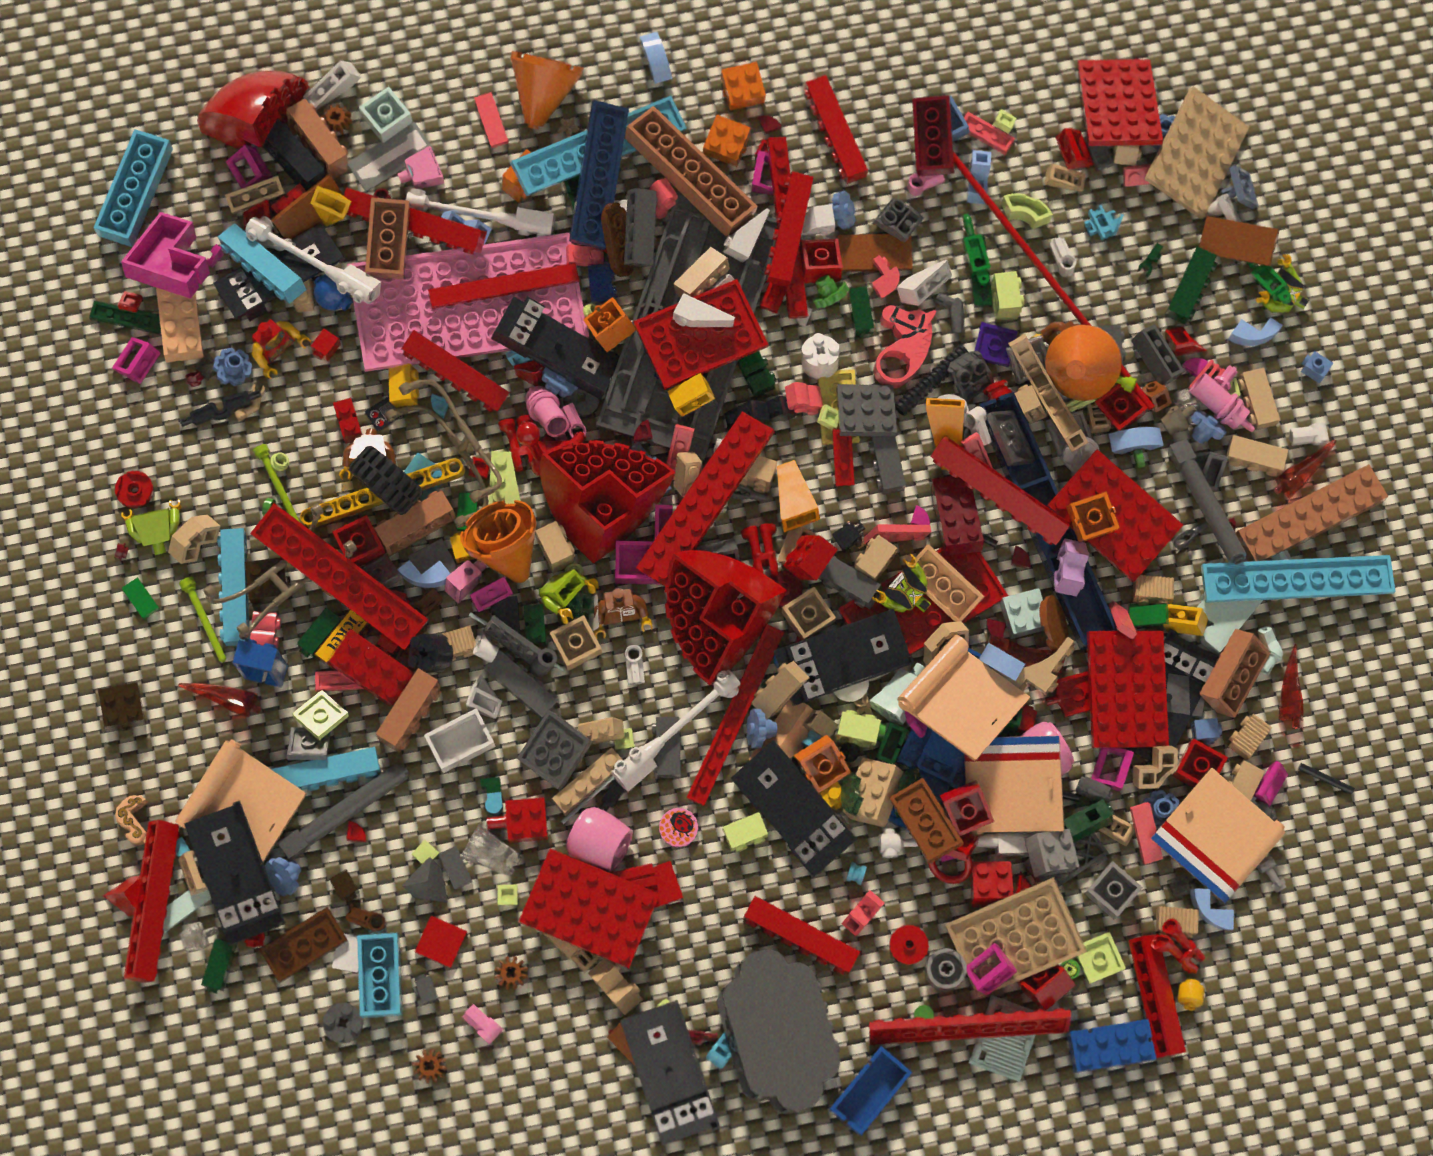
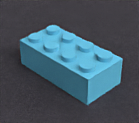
M399 934L357 935L360 1017L403 1016Z

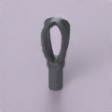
M739 484L737 489L745 491L749 495L733 493L731 498L754 499L766 502L768 495L751 491V489Z
M1203 521L1196 527L1179 533L1173 539V545L1178 550L1184 549L1199 533L1208 528V524ZM1188 534H1192V536L1186 542H1184L1183 544H1177V540Z

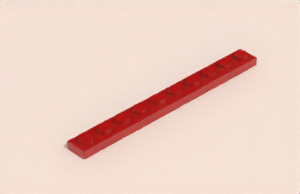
M770 137L767 139L776 218L778 212H781L783 205H780L782 194L786 193L787 188L784 187L786 176L789 177L791 174L786 137ZM800 245L791 283L788 287L785 286L788 319L808 317Z
M768 624L766 625L742 676L741 685L738 686V694L732 698L686 799L705 806L755 698V693L758 691L773 659L774 650H777L784 635V631Z

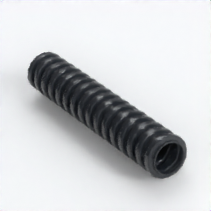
M958 345L957 349H953L948 356L944 357V360L940 361V364L936 365V368H932V372H928V376L925 375L924 379H920L919 383H916L915 387L911 388V391H907V395L904 394L903 398L895 402V409L903 416H906L907 412H911V408L916 407L915 404H919L920 400L923 401L924 396L927 397L928 393L933 391L932 389L937 388L936 385H940L941 381L943 382L945 378L949 377L947 370L950 363L967 353L968 350L962 345Z

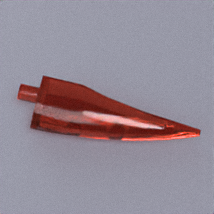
M1335 439L1303 461L1287 468L1275 479L1277 486L1274 488V492L1276 494L1283 492L1289 499L1293 497L1319 469L1337 441Z
M1294 644L1287 663L1279 703V720L1292 721V729H1300V721H1304V702L1298 676L1297 644Z
M178 684L183 689L203 696L233 713L250 717L252 712L260 714L262 707L255 705L258 693L215 684Z

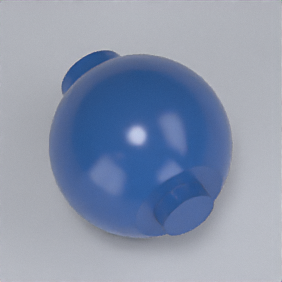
M326 274L324 276L319 275L314 281V297L322 308L331 311L338 309L346 311L352 305L353 298L350 297L351 294L348 292L341 294L337 289L336 283Z

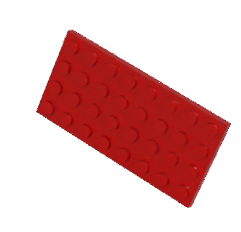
M943 547L937 550L950 565L985 596L962 621L963 624L1000 603L1003 597L1008 596L981 552L944 556ZM901 572L881 583L883 592L886 591ZM926 594L923 597L931 605L925 612L921 611L916 605L911 611H895L910 656L924 648V643L942 623L955 622ZM852 600L838 608L837 611L846 625L889 609L881 603L875 602L869 610L866 607H859ZM882 641L876 642L878 648L883 646Z

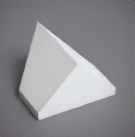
M480 674L472 686L466 707L469 711L477 708L479 714L496 719L502 700L496 696Z

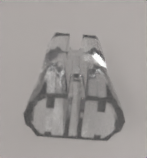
M480 823L460 856V859L508 876H512L515 869L509 864L504 863V859L506 858L508 861L519 864L522 858Z

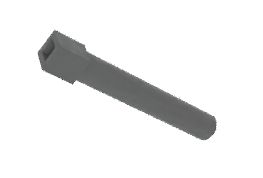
M1184 439L1169 445L1168 455L1177 472H1181L1227 560L1235 565L1242 563L1247 554L1197 464V456L1188 440Z
M398 763L394 764L300 830H295L283 838L278 844L290 861L294 860L309 850L310 846L406 781L408 779L406 775L409 772L403 764L400 766Z

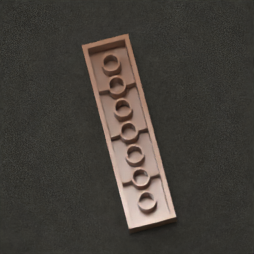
M654 106L627 126L624 138L726 237L734 234L754 217L757 205Z
M1368 464L1238 530L1236 535L1247 554L1245 558L1248 562L1269 561L1278 553L1286 550L1289 551L1383 503L1388 498V495Z

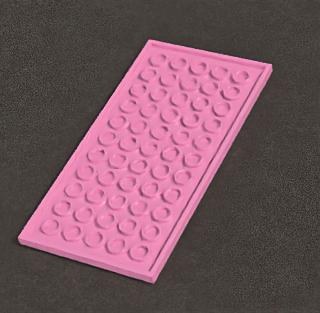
M570 233L485 244L481 253L474 252V255L463 252L464 248L407 255L404 280L374 277L381 281L380 296L370 304L364 301L357 303L353 300L365 372L393 368L409 363L411 365L419 364L420 362L415 358L411 361L402 355L404 351L401 350L413 330L457 358L511 351L492 340L491 337L513 297L523 302L527 296L545 306L542 313L589 338L588 328L583 320L585 315L583 313L584 307L579 282L435 309L431 307L428 289L567 264L566 246L571 244L569 241ZM366 261L351 263V265L365 272Z

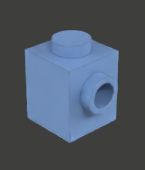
M1314 351L1311 356L1307 354L1301 363L1304 367L1300 372L1320 384L1333 365V362Z
M1217 718L1194 720L1191 723L1192 739L1203 742L1205 745L1214 744L1222 734L1221 724H1218Z

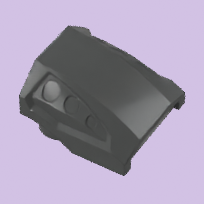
M892 198L872 223L900 241L906 242L924 217L911 206L905 205L902 200Z
M978 351L967 352L950 363L947 370L954 381L960 398L964 399L967 404L969 403L968 401L982 393L986 387L995 383L989 367L984 361L982 354Z

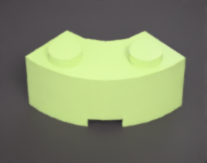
M1008 194L1003 196L1001 202L1008 220H1023L1032 229L1049 224L1053 215L1041 200H1036L1026 196V194Z

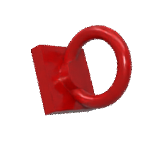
M970 833L960 836L964 845L947 854L964 861L965 867L960 875L948 876L942 873L935 861L931 864L928 863L932 874L937 879L948 884H958L965 881L972 872L970 854L979 842L978 836Z

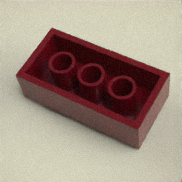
M950 95L912 98L917 176L955 174Z
M942 477L932 479L930 490L944 556L980 552L983 550L984 538L973 489L967 487L964 484L965 481L960 477Z

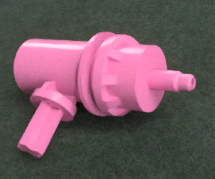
M1229 365L1221 376H1216L1214 379L1204 373L1190 388L1189 392L1214 413V418L1216 420L1219 419L1221 424L1228 425L1233 430L1240 424L1250 432L1255 430V427L1245 419L1250 411L1244 406L1243 400L1240 398L1236 399L1237 394L1231 395L1228 393L1231 388L1230 382L1237 374L1236 367Z
M543 386L530 387L525 396L526 409L530 417L538 421L546 433L554 437L556 441L568 440L565 432L569 427V421L560 409L558 397Z

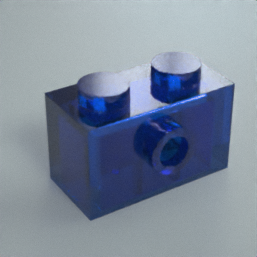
M610 264L588 265L591 304L603 305L612 297L617 298L616 287H612L615 273H613Z

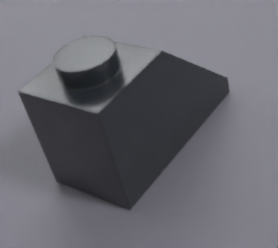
M517 596L506 597L491 605V614L520 634Z

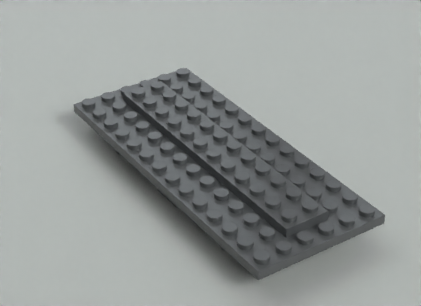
M678 190L676 204L671 209L632 323L635 320L679 303L681 298L676 295L673 283L710 247L728 258L730 269L727 274L738 280L753 313H755L767 275H764L766 265L770 264L771 261L768 255L770 247H774L775 243L772 237L774 229H777L776 219L766 218L749 258L742 263L723 252L726 247L724 242L727 237ZM635 331L625 340L596 427L634 439L636 428L641 422L649 420L653 439L643 442L670 450L675 425L680 424L691 427L695 430L689 452H695L699 459L704 461L738 360L702 374L708 381L715 399L682 417L675 410L668 391L674 388V386L664 390L637 331Z

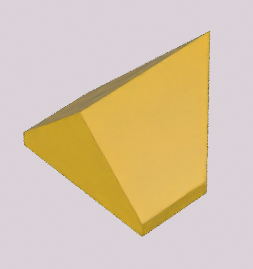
M317 186L310 204L313 205L327 227L345 219L351 201L339 192Z

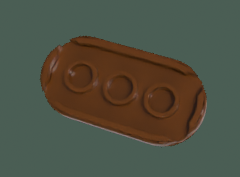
M615 202L608 203L604 207L601 215V224L610 267L616 276L627 277L634 270L632 269L633 266L624 265L627 212L624 207Z

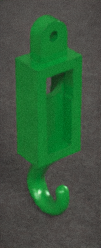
M964 214L962 219L967 237L963 238L962 244L972 276L976 275L980 285L985 286L989 282L988 272L991 269L982 235H975L970 215ZM982 259L984 266L975 267L974 261Z
M1247 262L1250 268L1253 269L1251 272L1253 279L1264 291L1270 294L1274 301L1279 299L1283 304L1291 302L1292 297L1288 292L1290 289L1287 283L1271 266ZM1274 283H1278L1280 285L1274 290L1271 289V286Z

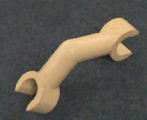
M255 384L252 387L253 392L256 390ZM263 385L262 391H261L262 396L265 394V387H264V385ZM261 397L253 400L251 406L235 411L237 420L242 421L248 415L258 411Z

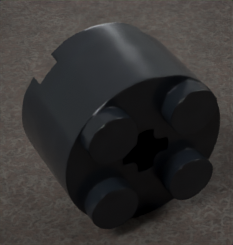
M420 634L412 637L410 640L408 665L416 671L419 668L426 673H441L445 671L444 669L449 667L453 660V647L449 645L447 641L449 639L443 634Z

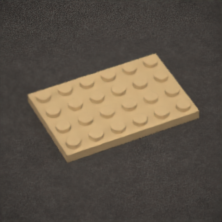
M1194 86L1191 87L1144 179L1198 218H1205L1249 126Z
M1054 877L945 924L957 952L964 958L966 966L994 943L1000 947L1014 965L1017 973L994 991L1087 952ZM994 953L973 971L981 979L999 965L1001 961L997 954ZM969 977L970 982H971V984H972V986H973V988H974V991H975V993H976V995H977V998H979V997H981V996H984L985 994L979 992V991L976 989V987H975V985L973 984L971 978Z

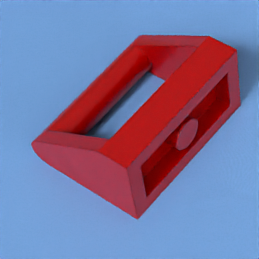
M1064 128L1055 137L1068 170L1090 167L1094 164L1081 131L1073 128Z

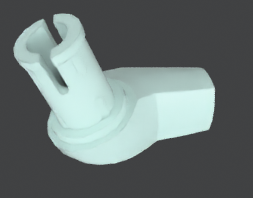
M1266 626L1260 628L1258 634L1260 641L1270 652L1261 672L1269 675L1274 665L1282 661L1283 651L1272 628Z

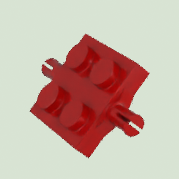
M1088 671L1058 679V686L1055 689L1056 695L1045 698L1046 706L1058 703L1064 718L1089 712Z

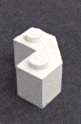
M832 204L813 206L808 209L809 213L805 215L800 243L801 240H815L816 234L829 235L834 232L835 220Z

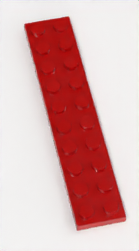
M743 411L741 412L636 566L639 572L662 586H667V571L674 553L695 550L775 433L774 429Z
M275 503L250 533L404 651L410 645L411 638L417 636L429 621L420 612Z
M1058 1008L1053 1011H1045L1040 1009L1028 1013L1024 1011H1016L1012 1014L996 1012L993 1015L977 1013L973 1016L955 1015L947 1018L935 1016L931 1019L916 1017L913 1020L897 1018L893 1021L879 1019L869 1022V1045L1068 1033L1071 1022V1010Z

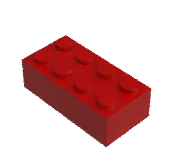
M352 629L346 632L326 661L327 664L388 706L395 704L415 674Z

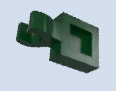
M1157 243L1145 261L1139 265L1137 271L1140 272L1142 268H1146L1148 272L1145 277H1149L1153 270V262L1157 264L1163 255L1161 254L1163 246Z

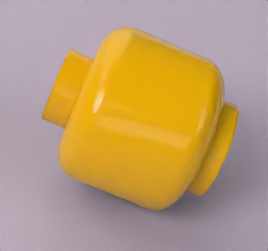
M1186 979L1185 982L1179 985L1178 1002L1186 1010H1195L1203 1005L1205 988L1198 980Z

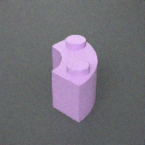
M1064 539L1057 560L1060 561L1059 569L1054 573L1055 592L1077 596L1085 584L1084 569L1089 560V552L1086 543Z

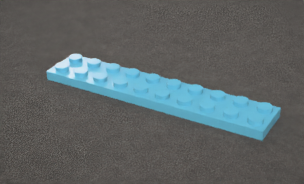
M671 96L628 113L626 129L630 123L652 106L660 111L680 132L687 129ZM587 130L510 162L526 196L580 175ZM625 138L621 157L637 151Z
M1390 555L1250 561L1237 565L1234 563H1207L1201 565L1205 603L1394 594L1396 592Z

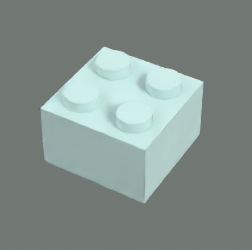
M389 86L359 107L361 117L383 143L413 123L411 113Z
M1039 588L1001 599L1000 606L1010 639L1044 631V626L1041 627L1040 603L1043 599Z

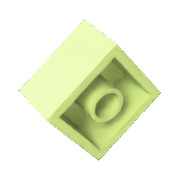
M1017 271L994 273L991 291L995 322L1018 319L1019 313L1022 312L1024 296L1020 295L1019 289H1021L1022 283L1021 278L1017 277Z
M852 710L842 712L835 742H850L857 744L859 747L873 750L877 741L881 720L869 714L860 716L858 712Z

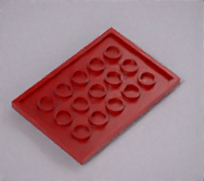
M1150 59L1078 60L1077 69L1088 146L1162 145L1163 135Z
M737 279L693 297L734 316L733 327L681 326L673 319V313L678 303L633 321L664 390L683 383L699 373H707L768 347L769 344Z
M1096 449L1050 501L1047 507L1071 523L1066 509L1069 504L1107 492L1110 503L1116 510L1115 517L1119 529L1086 542L1129 580L1135 582L1182 528L1183 524Z
M1120 631L1087 632L1092 748H1152L1153 746H1169L1164 631H1136L1137 635L1133 639Z
M550 848L518 922L629 969L660 894Z

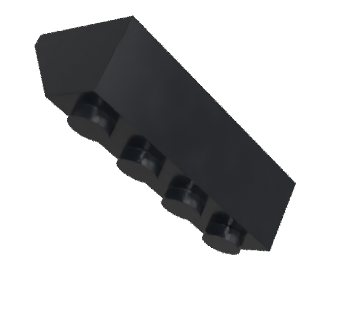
M277 118L262 147L297 185L300 183L307 191L326 176V167L320 160L317 161L313 157L314 154L308 147L305 148L302 145L301 139L296 134L293 135L290 132L289 126Z

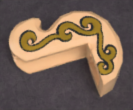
M133 795L124 799L119 804L115 817L117 823L122 828L130 831L126 833V838L132 844L139 846L145 844L147 832L133 814L145 806L148 801L142 796Z

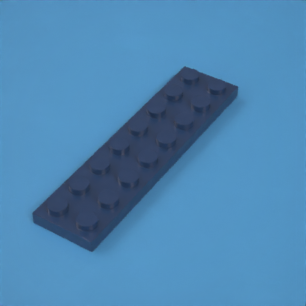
M597 100L592 101L570 231V242L602 250L606 249L601 215L604 207L608 203H614L629 113L628 108Z

